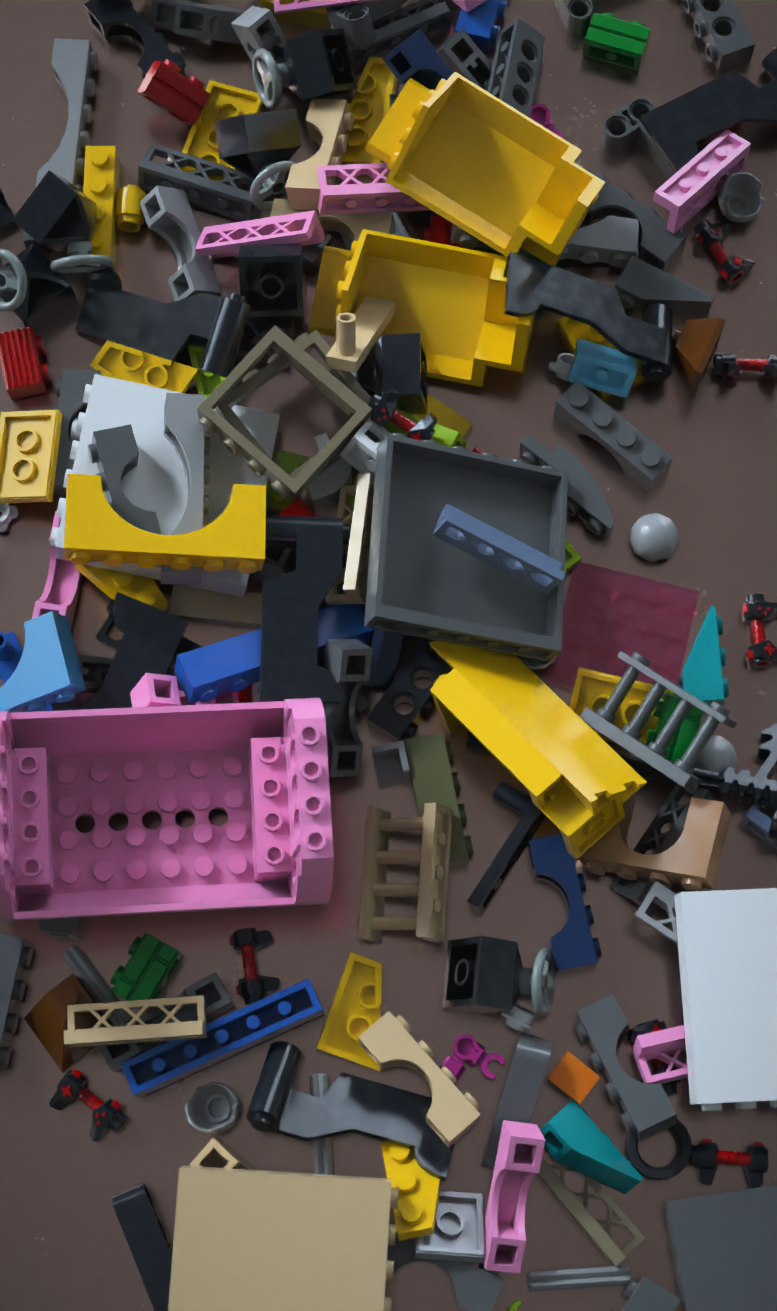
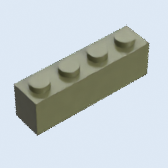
M443 732L404 739L419 817L423 816L425 803H439L453 809L449 869L466 866L469 864L468 856L474 855L471 836H464L462 824L467 823L464 803H457L455 792L461 791L458 773H451L449 761L454 760L451 741L445 742Z

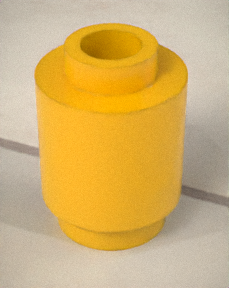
M128 184L117 190L115 221L117 222V228L124 232H137L141 229V225L144 224L145 217L139 202L147 194L137 185Z

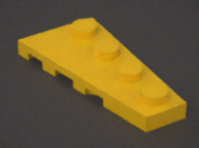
M369 57L357 83L358 89H355L354 98L351 104L348 103L349 113L354 115V127L352 131L348 132L347 152L342 153L341 165L383 163L382 160L365 151L369 140L390 109L389 94H395L398 79L382 59L383 57Z

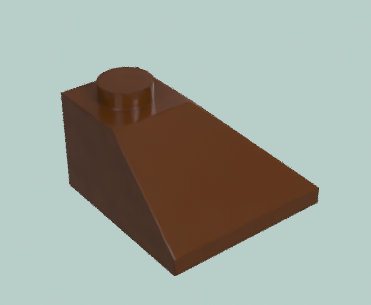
M723 318L687 319L683 330L677 328L674 333L672 346L675 349L672 360L690 397H696L718 347L726 321Z
M73 973L48 991L24 1018L62 1073L98 1047L69 1048L64 1045V1030H68L67 1005L97 1003L80 979ZM96 1011L101 1017L105 1014L103 1011ZM91 1012L76 1013V1029L93 1028L99 1021ZM107 1019L106 1021H107L112 1027H114V1025L111 1023V1021H110L109 1019Z

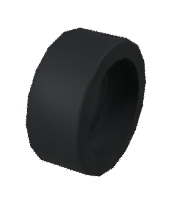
M678 1119L676 1125L667 1128L675 1135L678 1141V1153L676 1159L665 1167L648 1165L639 1154V1139L636 1133L627 1134L625 1154L641 1176L650 1180H666L678 1175L688 1165L692 1154V1140L687 1128Z

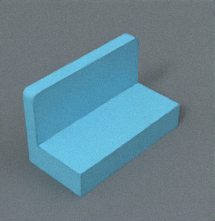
M578 338L575 344V356L567 375V381L574 383L578 380L586 387L627 398L637 372L636 358L625 355L617 349Z

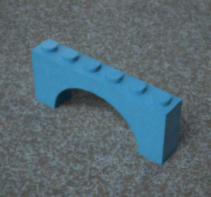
M51 611L24 622L25 644L23 654L12 676L0 688V711H9V713L44 711L47 709L46 705L54 702L63 703L75 698V694L86 690L68 617Z

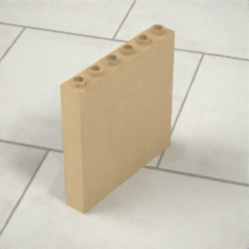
M181 1166L178 1175L168 1311H391L392 1298L385 1297V1284L393 1283L394 1261L387 1260L388 1246H395L396 1224H389L390 1209L397 1210L398 1188H391L392 1179Z

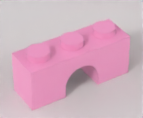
M145 673L130 692L132 708L239 703L238 693L229 691L218 695L208 702L198 701L189 704L184 691H179L177 676Z

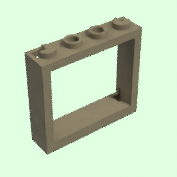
M275 325L197 408L198 418L200 419L198 422L205 427L206 432L211 435L214 432L224 440L222 444L228 451L235 456L240 453L248 460L247 466L256 475L261 477L264 474L273 482L271 486L277 493L280 492L284 497L288 495L294 501L371 416L372 411L370 406ZM270 348L351 417L295 479L289 476L214 411L218 404Z
M317 330L309 335L303 333L294 340L306 352L315 348L326 362V355L331 347ZM277 353L268 359V365L260 371L254 369L246 374L242 379L243 383L234 390L232 389L215 408V412L267 457H269L231 408L290 366ZM331 369L347 388L367 405L369 404L370 396L350 372ZM367 430L365 435L371 437L373 433ZM351 439L319 474H321L323 471H325L327 468H329L342 458L339 455L347 446V444L351 441ZM316 455L288 475L295 479ZM279 492V494L283 497L284 500H286V499L289 497L288 495H287L286 497H284V496Z

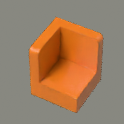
M568 1051L549 1075L548 1080L567 1094V1098L570 1101L573 1099L580 1105L601 1077Z

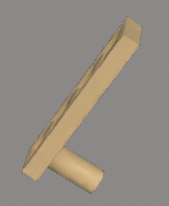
M366 296L355 314H338L336 317V342L326 355V368L356 373L395 314L396 301Z
M173 585L169 613L184 620L261 628L262 594L245 592L244 597H238L190 586Z

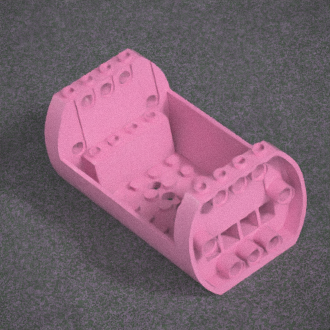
M320 698L284 699V701L15 713L0 711V922L329 903L333 883L334 853L326 718ZM214 809H222L226 812L228 820L222 826H214L209 821V813ZM187 810L194 815L195 821L193 825L188 828L178 826L175 817L180 811ZM149 812L159 814L162 819L160 826L153 830L147 829L142 823L143 816ZM119 813L127 817L128 825L124 830L115 831L109 826V820L114 814ZM83 815L91 816L95 821L94 828L87 833L78 831L75 826L77 819Z

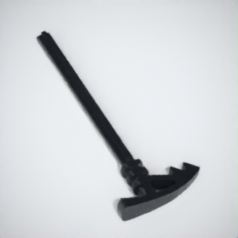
M777 723L761 731L760 742L764 744L759 746L757 759L765 760V762L754 777L751 776L749 770L741 769L739 774H735L734 767L728 766L722 772L695 768L692 774L701 779L698 788L715 790L720 793L721 799L728 800L731 795H734L735 800L744 803L747 798H750L752 804L761 805L762 801H766L768 807L777 808V781L770 780L777 769ZM468 731L466 747L488 750ZM620 755L642 778L676 783L640 758ZM777 811L772 818L768 837L771 839H777Z

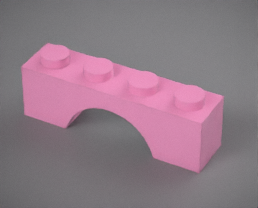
M55 511L51 534L53 527L59 528L62 517L56 516L57 511ZM50 546L48 577L42 596L35 602L32 619L53 611L68 617L71 629L83 574L76 569V564L54 558L55 547Z
M503 1120L484 1220L486 1258L483 1264L486 1270L520 1274L526 1245V1199L532 1178L535 1174H539L545 1145V1138L537 1124Z

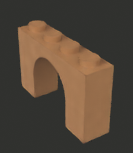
M632 795L622 804L626 817L578 858L587 871L597 875L612 872L627 880H636L637 877L649 879L652 883L657 881L663 886H667L671 882L681 884L683 888L692 891H701V888L713 890L731 814L724 802L691 797L684 829L678 841L664 852L644 855L628 847L627 834L636 799Z

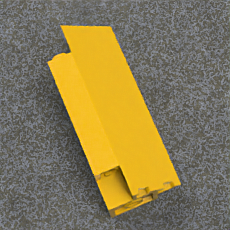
M454 72L447 80L442 78L435 90H430L410 78L365 148V151L388 164L387 168L391 171L385 182L504 256L508 257L510 252L518 254L523 248L554 267L569 241L572 240L588 211L599 197V192L605 184L603 180L575 164L582 150L457 72Z
M362 229L359 240H353L351 251L330 246L324 247L309 323V332L317 330L319 334L334 336L335 343L336 317L338 314H355L366 296L396 301V312L381 335L420 333L427 353V377L483 387L488 367L524 373L535 313L527 317H515L504 314L508 257Z
M441 641L429 642L430 647L453 668L448 674L438 677L430 689L446 729L452 733L458 726L463 724L528 789L532 802L561 831L567 852L575 860L580 858L626 817L622 804L644 786L647 781L516 655Z

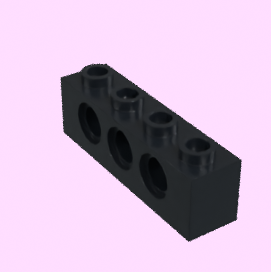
M425 638L422 640L367 717L368 726L391 742L404 741V739L414 737L419 728V725L416 723L423 714L428 716L436 705L430 692L434 682L441 675L448 674L453 670L447 662L438 663L432 658L436 652L430 647L429 642L436 640ZM419 677H427L432 683L429 687L421 689L415 686L414 681ZM407 702L413 706V710L409 714L402 715L395 710L396 706Z

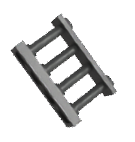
M620 651L617 657L630 664L604 707H599L597 712L585 707L580 718L682 787L695 791L701 782V779L692 774L695 770L692 767L720 722L733 729L737 722L728 717L731 711L715 701L708 705L649 668L648 666L651 663L649 659L635 651L631 656ZM640 672L655 680V683L629 725L625 724L621 728L614 723L616 719L614 714ZM668 688L682 698L655 742L651 741L647 745L640 740L642 736L640 731ZM694 705L709 715L681 759L677 758L673 762L666 757L668 753L666 748Z

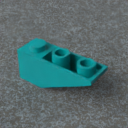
M710 606L679 677V686L703 700L708 705H711L713 701L722 705L725 700L724 698L729 696L728 679L722 678L721 666L726 665V653L724 647H719L718 635L723 634V622L721 616H716V606Z
M573 1099L540 1129L545 1138L544 1148L556 1162L624 1194L644 1179L631 1162L613 1145L611 1139L589 1118L588 1113Z

